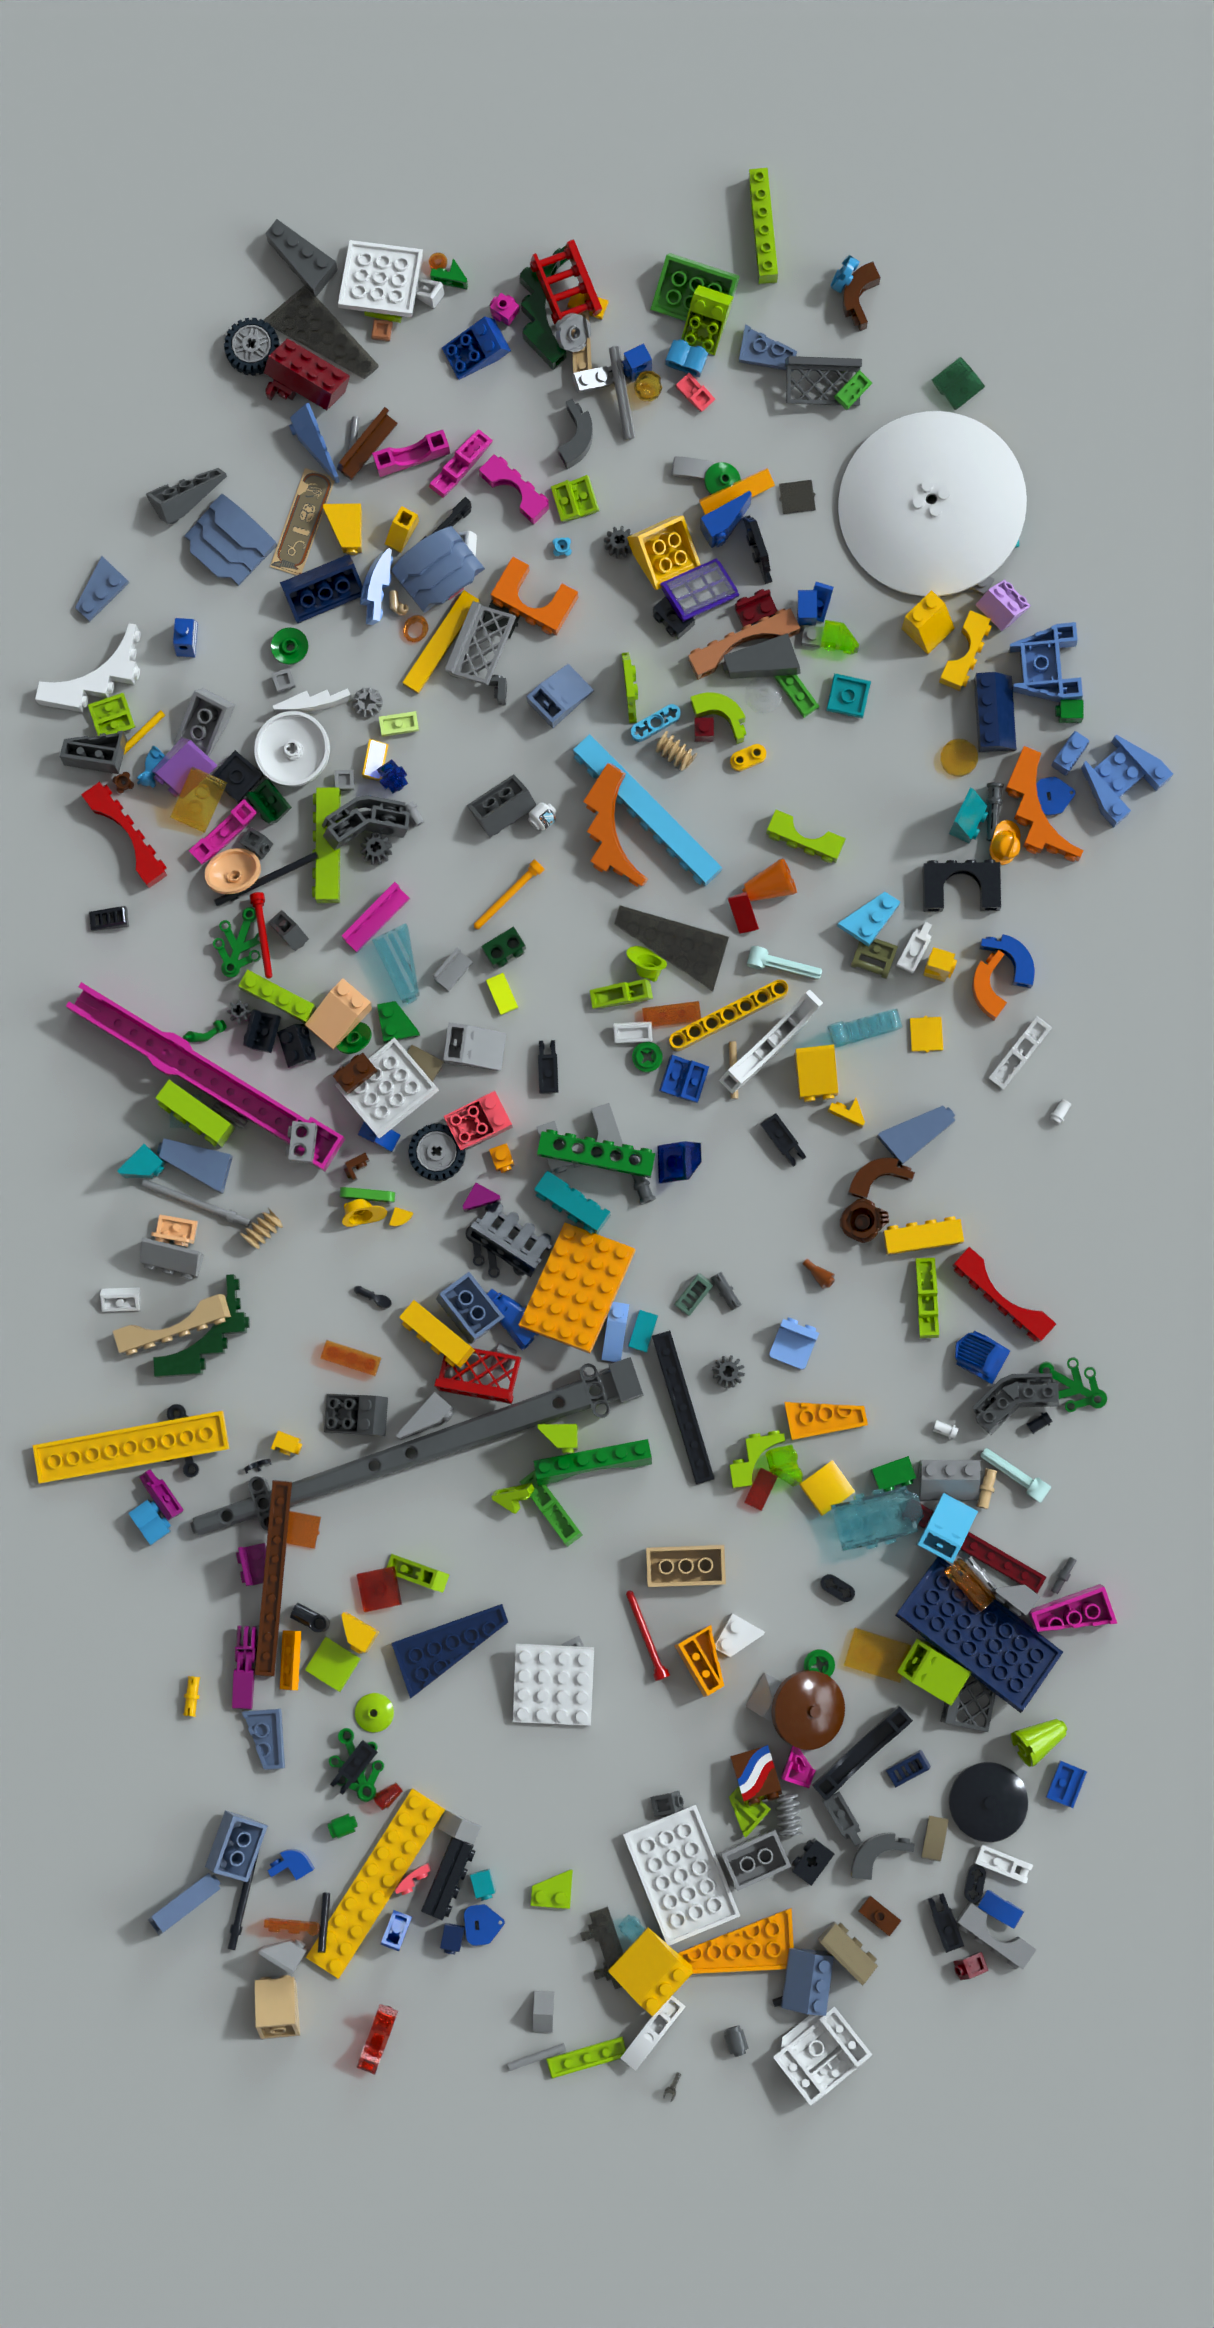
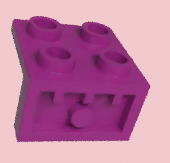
M261 1543L248 1547H239V1552H236L238 1564H242L243 1571L240 1572L242 1583H246V1586L262 1584L266 1544Z

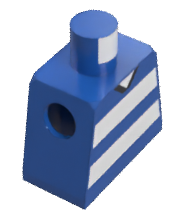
M175 618L173 646L177 657L195 658L198 622L194 619Z

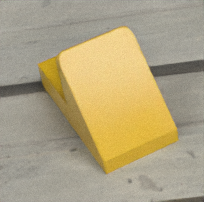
M855 1098L850 1110H847V1106L842 1103H831L828 1109L829 1113L860 1128L863 1127L865 1121L857 1098Z

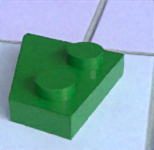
M396 1001L377 1004L384 1042H390L393 1038L400 1040L420 1036L417 1028Z

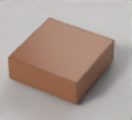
M374 319L371 338L374 340L390 341L392 321Z

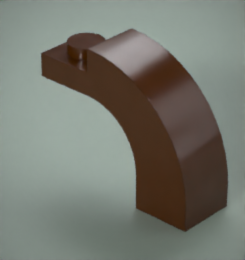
M873 261L858 268L852 274V281L848 286H845L843 311L845 317L851 316L854 326H858L859 331L867 329L868 324L859 298L863 292L880 284L881 277Z
M880 1158L873 1160L857 1172L851 1182L848 1195L867 1199L871 1184L881 1176H894L912 1182L915 1172L911 1171L912 1168L901 1165L900 1168L897 1167L899 1159Z

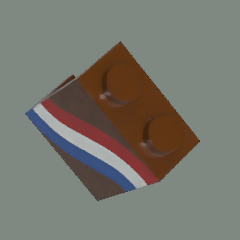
M768 1745L730 1756L744 1805L755 1806L760 1804L761 1800L768 1799V1801L779 1798L782 1790Z

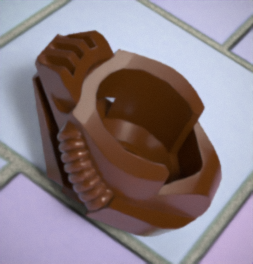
M857 1199L843 1211L840 1218V1227L844 1234L861 1243L873 1240L878 1232L889 1223L888 1212L875 1207V1203L868 1199Z

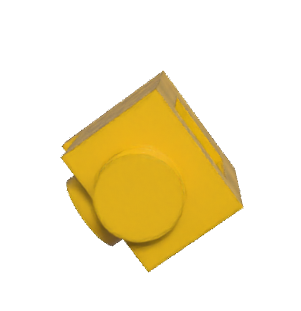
M277 1431L271 1449L277 1450L279 1447V1452L290 1456L292 1452L299 1455L303 1444L300 1443L301 1439Z

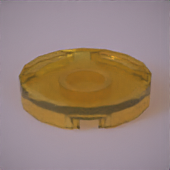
M954 739L943 747L940 754V762L948 774L963 777L975 769L978 762V752L976 747L967 740Z

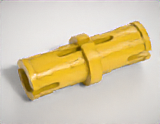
M188 1676L187 1691L184 1694V1698H186L184 1716L196 1717L197 1699L200 1696L198 1695L200 1677Z

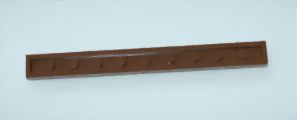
M272 1480L255 1675H275L292 1481Z

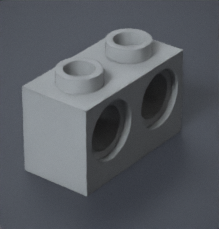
M293 1121L292 1126H289L288 1137H291L290 1145L286 1146L285 1156H288L290 1162L313 1164L317 1135L316 1123ZM305 1128L307 1129L306 1136L298 1137V1130ZM303 1147L305 1149L304 1155L300 1157L295 1156V1150Z

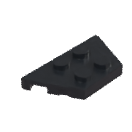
M750 515L745 516L743 521L747 530L746 539L748 545L753 548L752 557L754 563H758L765 584L771 583L769 556L757 520Z

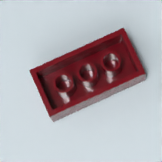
M288 338L268 356L264 374L326 411L346 392L350 375Z

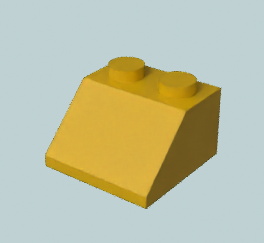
M343 1612L341 1617L347 1642L351 1644L350 1648L359 1654L368 1652L379 1631L350 1613Z

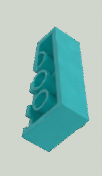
M546 1171L534 1188L537 1198L543 1202L546 1200L551 1202L553 1209L559 1213L564 1211L568 1214L567 1218L575 1224L580 1222L584 1225L583 1229L589 1233L598 1234L611 1216L609 1210L606 1208L602 1210L598 1203L589 1198L587 1200L580 1191L574 1188L571 1189L566 1182L549 1171Z

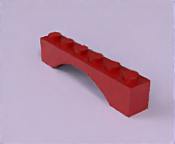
M99 781L81 795L95 814L113 820L128 833L135 849V870L148 888H151L167 876L164 871L167 867L161 859L156 860L154 857L156 854L155 850L150 844L146 846L143 842L145 839L144 835L139 829L135 831L132 827L135 823L128 814L124 816L121 812L124 808L118 800L113 801L110 796L113 794L107 785L103 786Z
M968 1247L952 1265L955 1268L954 1272L961 1278L965 1276L969 1280L968 1284L973 1289L982 1291L984 1293L983 1297L989 1303L994 1302L999 1306L997 1310L1004 1316L1008 1314L1013 1319L1012 1323L1017 1328L1025 1329L1028 1332L1026 1335L1033 1342L1036 1340L1041 1342L1056 1325L1043 1311L1021 1308L1005 1299L991 1283L985 1269L984 1259L972 1248Z

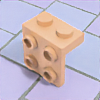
M159 1214L156 1233L151 1232V1236L155 1237V1241L169 1243L170 1240H174V1244L188 1247L189 1243L194 1244L198 1221Z

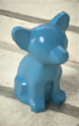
M155 746L151 747L146 756L145 771L137 777L138 785L141 784L152 788L156 786L155 774L152 770L165 755Z

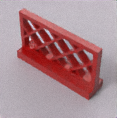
M473 1348L475 1350L473 1353L477 1354L480 1359L471 1365L466 1361L468 1367L461 1372H458L454 1366L453 1369L457 1374L452 1378H445L446 1370L452 1366L445 1361L446 1356L444 1355L438 1379L436 1378L434 1385L439 1391L512 1404L514 1398L512 1394L521 1357ZM489 1357H495L498 1363L488 1368L484 1361ZM508 1360L515 1361L514 1368L506 1371L502 1365ZM483 1363L486 1371L477 1376L473 1368ZM501 1366L505 1373L495 1379L491 1371ZM471 1370L475 1378L469 1382L464 1381L461 1376ZM489 1373L493 1381L488 1385H483L479 1379ZM508 1377L510 1380L509 1388H501L498 1382Z

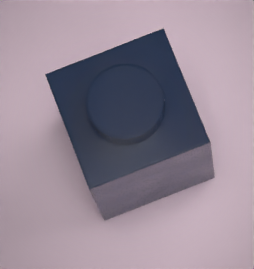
M445 1923L440 1946L441 1949H444V1953L455 1955L456 1952H460L465 1926Z

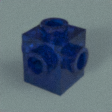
M392 759L376 769L382 778L379 782L385 790L388 788L392 794L402 790L408 784L405 779L407 773L402 766L398 767Z

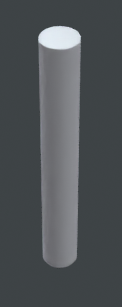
M355 416L352 417L349 450L358 437L359 417Z
M563 2043L508 2063L509 2070L512 2071L565 2052V2045Z

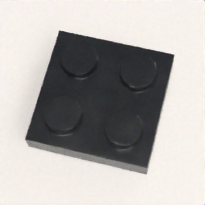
M234 750L210 779L237 803H240L264 775Z

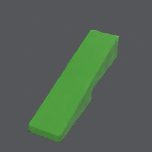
M535 1470L519 1481L521 1485L533 1483L534 1491L530 1497L567 1547L583 1536L546 1484L537 1485Z

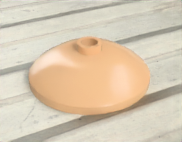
M241 848L229 849L217 854L210 860L205 869V880L207 885L217 893L236 894L248 889L256 882L261 872V864L258 857L249 850Z

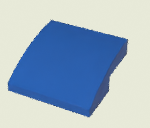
M670 1055L659 1091L698 1103L709 1066Z

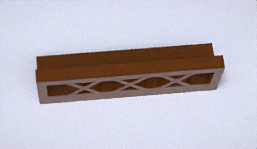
M386 407L382 409L338 463L337 470L351 481L373 455L372 453L379 448L398 424L388 416L389 410Z

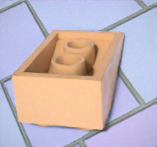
M342 978L321 1002L305 1026L334 1050L372 1010L371 1002Z

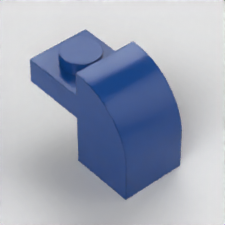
M287 1849L280 1853L284 1860L281 1861L279 1858L270 1864L271 1868L267 1871L273 1877L288 1867L297 1881L315 1868L304 1852L297 1849Z

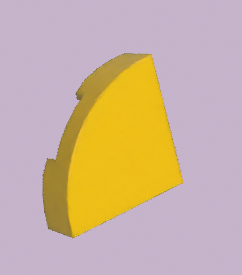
M395 1207L389 1226L396 1227L407 1223L414 1213Z

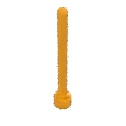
M534 859L529 864L528 871L474 923L475 929H480L533 876L540 875L545 870L539 862Z

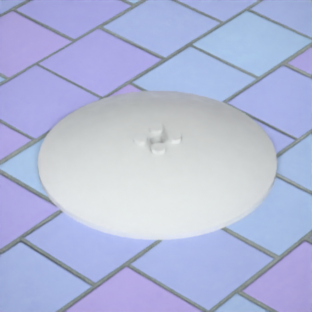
M926 411L903 416L874 432L859 447L849 462L842 479L838 500L842 534L847 547L858 564L871 577L888 588L920 597H925L931 590L938 597L956 594L976 586L996 572L1010 556L1019 540L1025 522L1027 507L1023 474L1018 461L1007 444L982 423L964 415L943 411ZM928 496H936L937 501L934 504H928L926 502Z

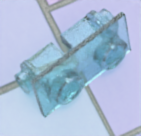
M629 1914L618 1925L620 1932L629 1939L634 1935L638 1938L645 1931V1928L640 1925V1920Z

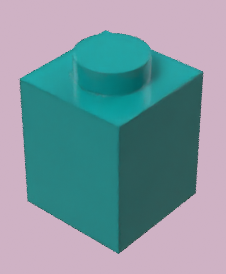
M490 1869L471 1873L470 1878L475 1897L481 1898V1901L493 1898L492 1894H495L496 1890Z

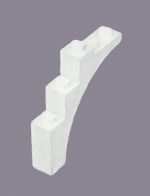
M128 624L125 636L118 649L108 661L95 671L70 681L55 683L39 681L35 698L39 705L83 713L84 707H87L88 696L86 695L108 698L109 694L113 693L114 682L112 681L135 685V680H138L140 676V668H138L136 662L132 661L136 659L137 650L135 646L136 642L140 641L141 636L137 625Z
M808 990L792 1009L747 1054L727 1070L719 1081L732 1094L754 1077L789 1040L802 1030L823 1002L811 990Z

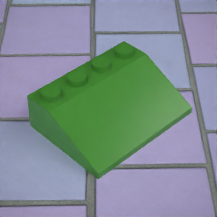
M669 253L666 255L650 310L686 321L692 297L698 285L734 297L740 276Z

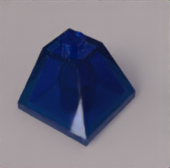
M683 1141L658 1145L659 1184L689 1180L702 1162L701 1143Z

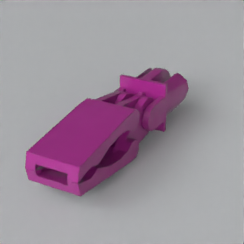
M237 1625L235 1647L237 1668L234 1669L233 1709L252 1710L255 1680L253 1663H255L257 1626L252 1627L251 1645H249L250 1627H244L243 1644H241L242 1626Z

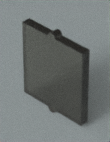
M812 480L779 484L781 496L779 501L782 503L783 514L816 510L814 500L816 494L813 493Z

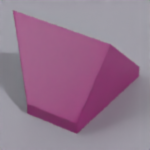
M792 1746L780 1778L810 1788L816 1770L812 1768L802 1751Z

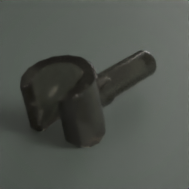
M676 2073L670 2087L665 2089L663 2098H665L666 2093H671L673 2096L670 2102L675 2099L676 2085L682 2074Z

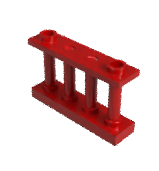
M574 239L568 241L564 251L541 260H539L536 253L532 255L530 267L533 273L536 272L551 308V318L554 324L569 313L579 314L587 310L591 311L593 316L601 313L602 306ZM564 259H570L571 269L546 278L542 267ZM572 276L577 277L579 281L578 286L553 295L550 284ZM579 293L584 294L586 298L584 304L560 312L557 305L558 301Z

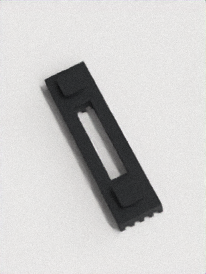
M464 497L452 509L453 513L433 533L446 527H453L462 517L465 518L471 512V501Z

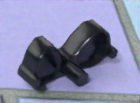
M264 1459L254 1462L244 1469L246 1474L255 1467H257L259 1472L261 1471L260 1465L268 1463L272 1465L270 1459Z

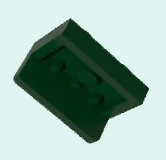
M265 779L253 792L246 794L251 806L256 808L260 812L261 818L269 824L277 823L292 808L269 779Z

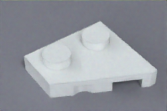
M732 1613L715 1643L716 1649L732 1657L764 1635L765 1632Z

